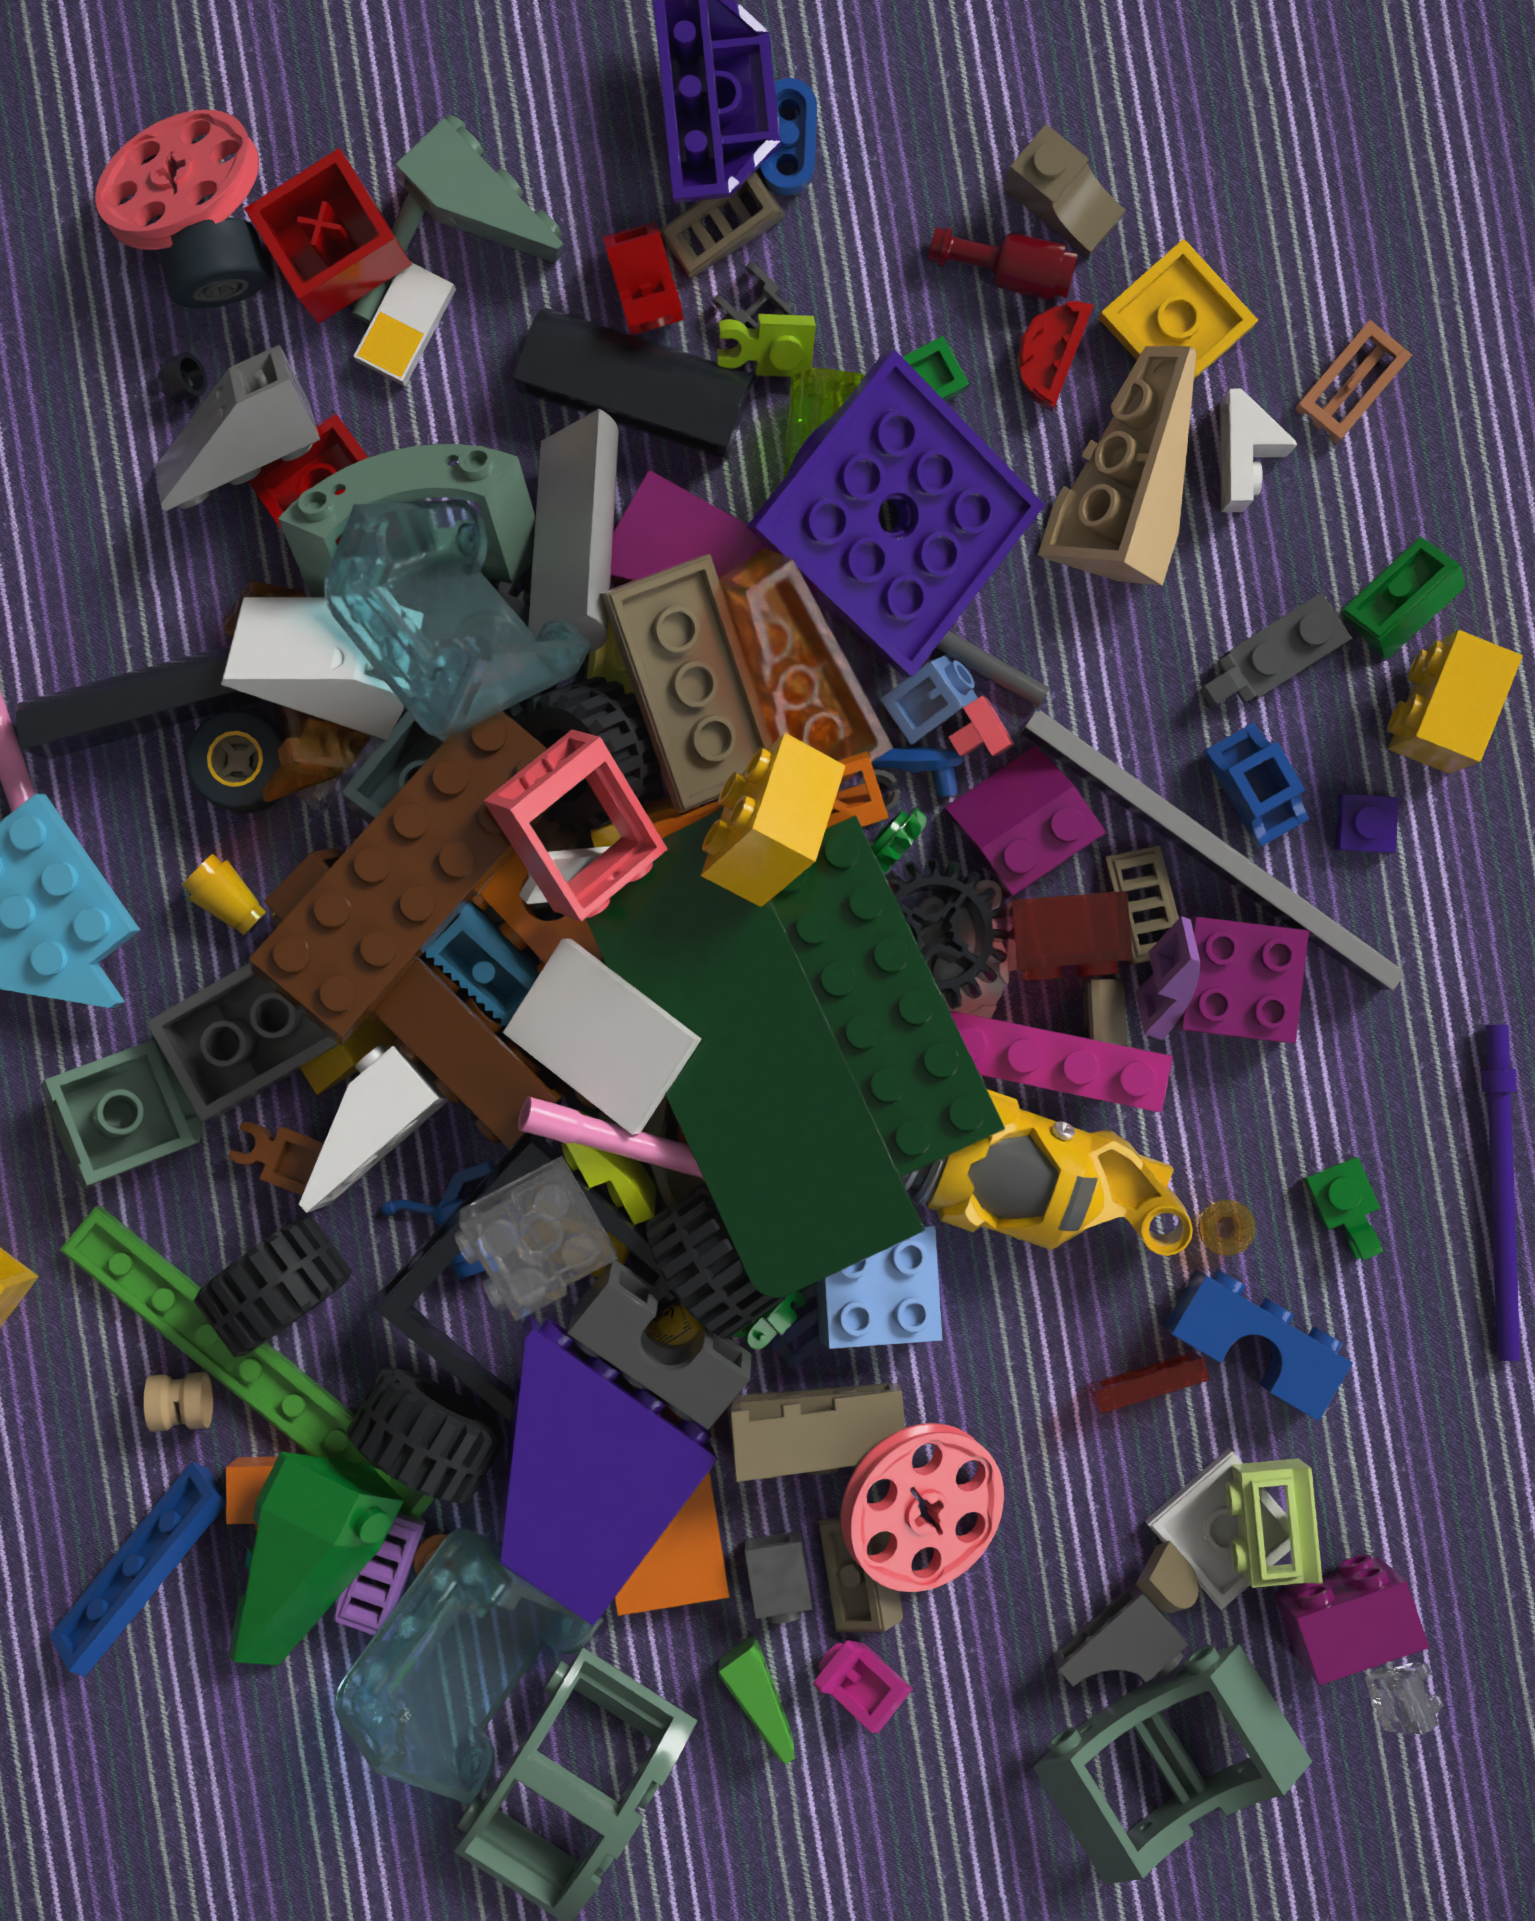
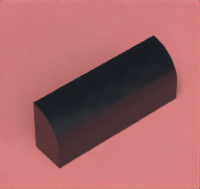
M542 307L531 325L513 379L520 393L585 414H590L600 409L607 413L616 424L728 459L755 379V374L736 368H724L719 366L717 362Z
M230 644L19 702L16 708V726L21 750L45 759H51L216 714L220 711H227L260 702L261 699L221 685Z

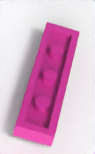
M949 1010L980 1075L1162 1112L1173 1060L1171 1055Z

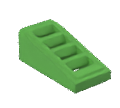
M752 1634L719 1658L718 1676L779 1761L787 1765L795 1759L793 1734L760 1644L755 1639L754 1634Z

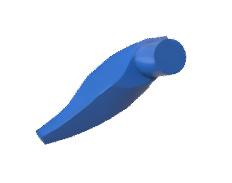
M900 747L868 752L874 767L899 768L910 773L932 771L937 797H946L958 793L954 766L960 765L963 761V757L959 756L958 753L932 747Z

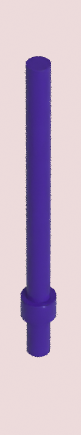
M1508 1024L1485 1025L1487 1069H1481L1482 1092H1488L1497 1360L1519 1361L1520 1334L1511 1092L1517 1091L1516 1069H1510Z

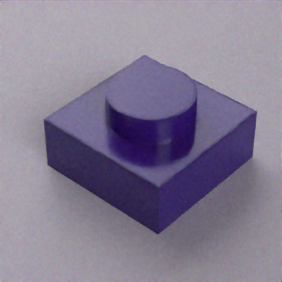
M1357 794L1339 795L1335 851L1380 854L1396 853L1399 797Z

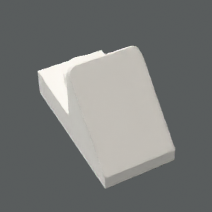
M1229 389L1220 402L1221 512H1243L1254 501V496L1260 495L1262 488L1261 462H1253V457H1286L1297 446L1296 441L1242 389Z

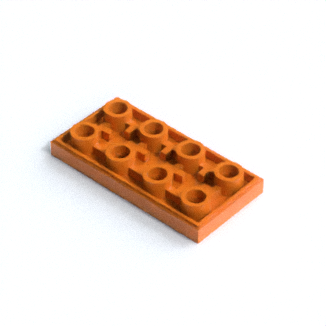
M625 1382L626 1384H628V1385L631 1386L632 1388H634V1389L636 1388L635 1386H633V1385L630 1384L629 1382ZM667 1404L665 1405V1407L663 1408V1410H665L666 1412H668L669 1414H671L673 1417H675V1418L678 1419L679 1421L682 1419V1418H680L679 1416H677V1415L669 1408V1406H668ZM710 1470L615 1596L618 1616L729 1598V1586Z

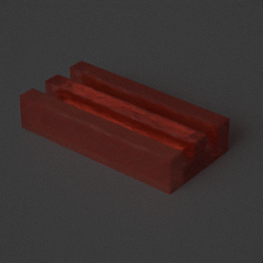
M1191 1351L1088 1383L1094 1406L1102 1414L1208 1381L1210 1378L1204 1359L1196 1352Z

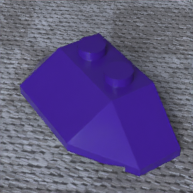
M653 0L673 202L682 203L729 198L781 146L770 33L735 0Z

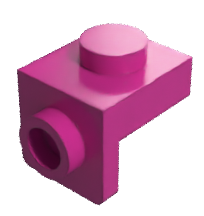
M847 1640L844 1644H836L824 1655L818 1666L821 1673L813 1682V1685L821 1693L831 1694L871 1733L880 1732L913 1690L907 1682L865 1643Z

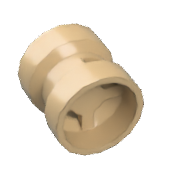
M193 1372L187 1374L184 1379H172L168 1374L148 1376L144 1389V1415L148 1430L150 1432L168 1431L173 1425L185 1424L190 1430L209 1428L213 1415V1389L210 1375L207 1372Z

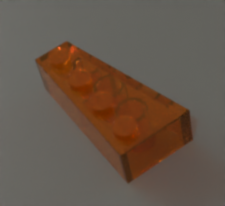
M763 548L719 579L773 743L784 733H787L836 761L867 751L871 763L893 748L792 558ZM858 772L843 776L840 785Z

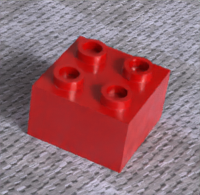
M340 148L244 208L297 298L318 324L412 265L360 177Z

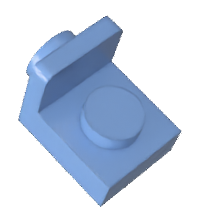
M948 655L930 661L918 670L913 678H907L880 698V700L912 745L978 698L972 690L975 684L968 670L959 661H952Z

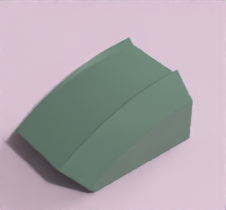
M156 1039L47 1078L41 1084L47 1110L50 1113L71 1170L82 1189L200 1142L204 1121H201Z

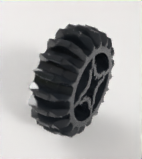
M930 858L926 861L924 876L922 877L918 866L911 861L903 866L906 883L893 871L887 873L885 877L920 950L925 945L921 938L927 935L920 933L921 926L928 928L943 919L947 914V918L940 926L944 933L938 936L945 937L944 944L937 943L923 951L922 955L926 962L931 957H939L949 964L955 962L964 969L953 979L935 981L949 1007L956 1009L962 1006V996L959 988L971 999H976L982 995V991L975 977L989 984L997 979V974L986 964V961L992 963H1003L1006 961L1007 954L1000 949L992 947L993 942H1002L1010 938L1008 930L993 929L992 922L1005 917L1006 911L1003 907L988 911L985 903L994 898L996 891L990 887L978 895L973 890L980 879V875L977 872L970 873L963 882L957 880L960 873L959 863L951 862L946 868L944 876H940L938 860ZM919 891H936L950 896L945 904L935 913H926L917 907L911 909L901 902L903 897ZM963 907L968 911L975 930L973 953L967 950L969 945L959 937L956 930V923L963 912Z

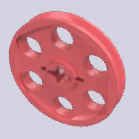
M194 110L168 117L138 133L112 157L103 170L96 187L95 203L97 211L104 222L108 224L114 237L121 243L143 250L169 248L173 244L171 235L179 232L186 226L203 220H213L215 224L222 222L239 207L249 194L256 180L259 169L258 151L252 140L248 137L241 122L228 113L217 110ZM207 134L202 140L191 144L196 138ZM236 153L230 160L220 163L228 155ZM156 155L155 158L149 161L148 163L142 164L149 157ZM135 194L129 201L118 205L124 198ZM214 194L212 198H210L206 202L197 205V203L205 196ZM162 215L155 223L145 226L152 218Z
M925 1423L895 1432L869 1451L856 1467L847 1484L840 1515L841 1532L847 1550L856 1563L873 1580L893 1590L919 1592L937 1588L954 1580L967 1571L982 1556L997 1531L1004 1505V1486L1000 1470L991 1454L969 1434L956 1427L940 1423ZM933 1443L935 1450L932 1459L925 1466L913 1468L912 1457L915 1451L924 1444ZM976 1460L978 1469L971 1481L958 1485L956 1483V1474L959 1468L968 1461ZM889 1479L890 1488L887 1495L879 1502L867 1503V1493L870 1487L878 1480ZM911 1488L923 1500H926L925 1504L928 1508L926 1512L934 1521L935 1527L923 1515H920L919 1502L911 1493ZM977 1512V1521L973 1529L967 1534L956 1535L955 1528L960 1518L966 1513ZM888 1531L890 1533V1540L887 1547L878 1554L868 1555L867 1545L870 1539L879 1532ZM933 1547L934 1554L931 1562L925 1568L913 1571L911 1564L914 1556L921 1549Z

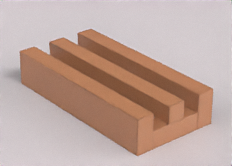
M1369 320L1296 406L1295 410L1302 416L1304 414L1309 416L1313 420L1311 424L1318 430L1323 428L1330 434L1328 438L1337 444L1400 371L1412 354L1374 322ZM1368 338L1372 340L1377 346L1324 409L1319 407L1315 401ZM1386 352L1394 360L1341 423L1337 422L1331 416Z

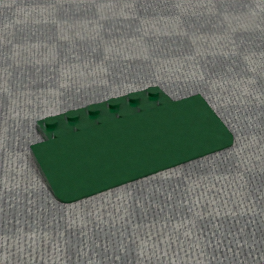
M723 807L663 838L662 840L668 850L653 861L651 870L642 878L628 882L611 896L609 905L602 912L585 919L607 967L701 1038L694 1052L665 1094L752 1285L763 1295L781 1298L924 1232V1226L901 1178L994 1136L1006 1128L857 816L855 815L826 828L815 863L764 906L760 907L701 876L708 853L702 851V845L713 823L721 818Z

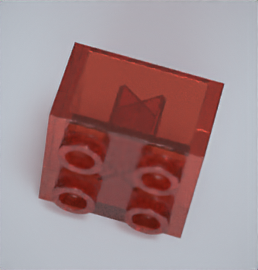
M1127 891L1011 900L1001 906L1006 911V916L1002 918L1003 929L1008 930L1010 936L1008 940L1004 941L1008 972L1020 971L1021 982L1061 978V968L1076 967L1077 977L1111 975L1118 973V963L1133 960Z

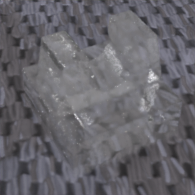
M1412 1662L1393 1669H1378L1365 1677L1384 1731L1424 1735L1439 1725L1435 1714L1444 1705L1440 1695L1427 1694L1423 1680L1432 1674L1428 1663Z

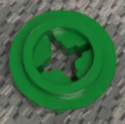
M917 807L913 808L908 814L902 809L870 842V846L883 873H886L899 860L925 828L927 817Z

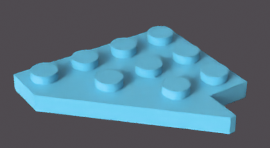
M34 794L0 821V989L106 1008L120 1007L125 1001L98 963L141 930L46 794Z

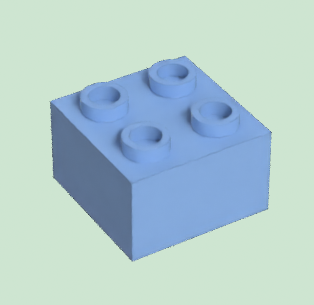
M922 1223L925 1229L924 1232L816 1282L820 1343L829 1349L942 1341L935 1226Z

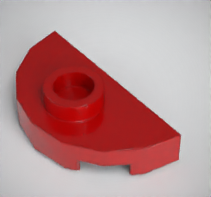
M1069 301L1065 305L1052 307L1034 317L1021 338L1017 358L1021 383L1035 402L1053 412L1094 304Z

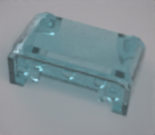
M466 500L354 504L326 575L324 584L326 604L335 620L422 729L429 735L442 736L459 733L574 676L580 669L591 644L573 624L566 620H551L543 625L536 637L480 572L491 542L485 523Z
M459 1528L451 1532L443 1540L341 1681L334 1700L336 1716L375 1773L470 1805L487 1783L494 1769L495 1750L490 1739L483 1732L493 1716L546 1643L562 1654L576 1653L588 1643L604 1619L600 1617L594 1626L502 1565L496 1543L468 1528Z

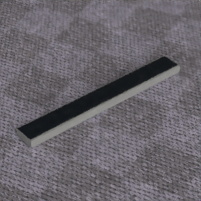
M1041 710L1039 712L1036 711L1021 730L1020 734L1286 925L1293 929L1309 930L1308 940L1378 991H1393L1405 975L1402 973L1403 970Z

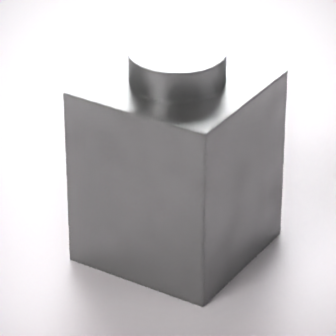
M800 1530L745 1539V1556L755 1618L768 1617L769 1623L781 1624L800 1619L802 1617L801 1611L812 1610Z

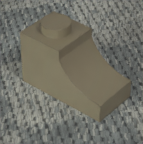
M1045 124L1011 164L1004 190L1081 254L1089 258L1123 218L1126 209L1096 179L1088 165L1089 159L1050 126Z

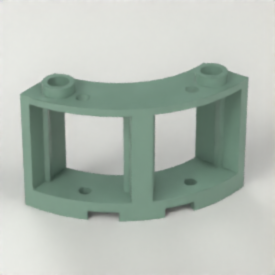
M430 444L392 450L369 457L347 466L325 478L314 487L304 491L278 518L311 597H372L388 602L401 593L413 589L414 579L441 572H446L449 579L479 578L497 582L502 581L514 586L533 562L536 517L517 456L484 446ZM451 461H458V463L453 466L448 465V463H450ZM345 490L344 493L340 495H335L337 491ZM455 498L476 502L479 504L483 520H457L431 524L423 499ZM390 506L399 533L379 540L343 561L335 542L336 538L363 518Z
M1238 1644L1217 1651L1213 1645L1204 1646L1187 1657L1184 1664L1176 1667L1169 1674L1160 1678L1157 1676L1137 1687L1095 1714L1078 1728L1070 1727L1057 1733L1047 1743L1049 1752L1033 1768L1104 1884L1144 1879L1160 1861L1193 1836V1830L1189 1824L1219 1807L1222 1813L1228 1816L1258 1802L1284 1796L1312 1763V1760L1243 1648ZM1210 1691L1250 1757L1203 1779L1161 1711L1180 1701ZM1133 1728L1175 1797L1154 1810L1128 1832H1125L1084 1765L1107 1745Z
M584 1647L569 1665L562 1660L557 1664L543 1688V1691L551 1696L525 1739L485 1799L482 1801L474 1796L456 1826L464 1832L454 1850L456 1854L561 1921H573L600 1886L601 1875L603 1872H606L614 1858L616 1860L619 1858L644 1818L642 1814L635 1810L636 1807L639 1806L644 1809L656 1793L659 1785L663 1786L698 1721ZM573 1689L654 1740L619 1802H616L537 1751ZM517 1781L599 1832L579 1860L574 1859L498 1810Z

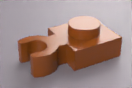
M242 1122L239 1129L254 1136L255 1147L248 1154L231 1150L229 1157L234 1162L242 1165L257 1166L265 1163L259 1179L303 1195L324 1142L279 1126L276 1137L273 1140L272 1134L266 1127L255 1123Z

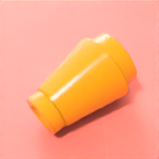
M214 854L210 855L181 885L191 894L188 900L233 929H237L243 936L267 912L259 905L258 900L228 859L222 862Z

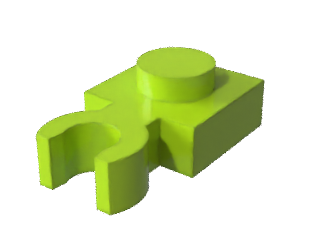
M758 314L757 329H747L743 323L733 319L718 322L720 338L735 339L739 342L732 349H717L716 357L719 366L737 368L746 363L747 360H754L757 376L811 377L816 330L814 316Z

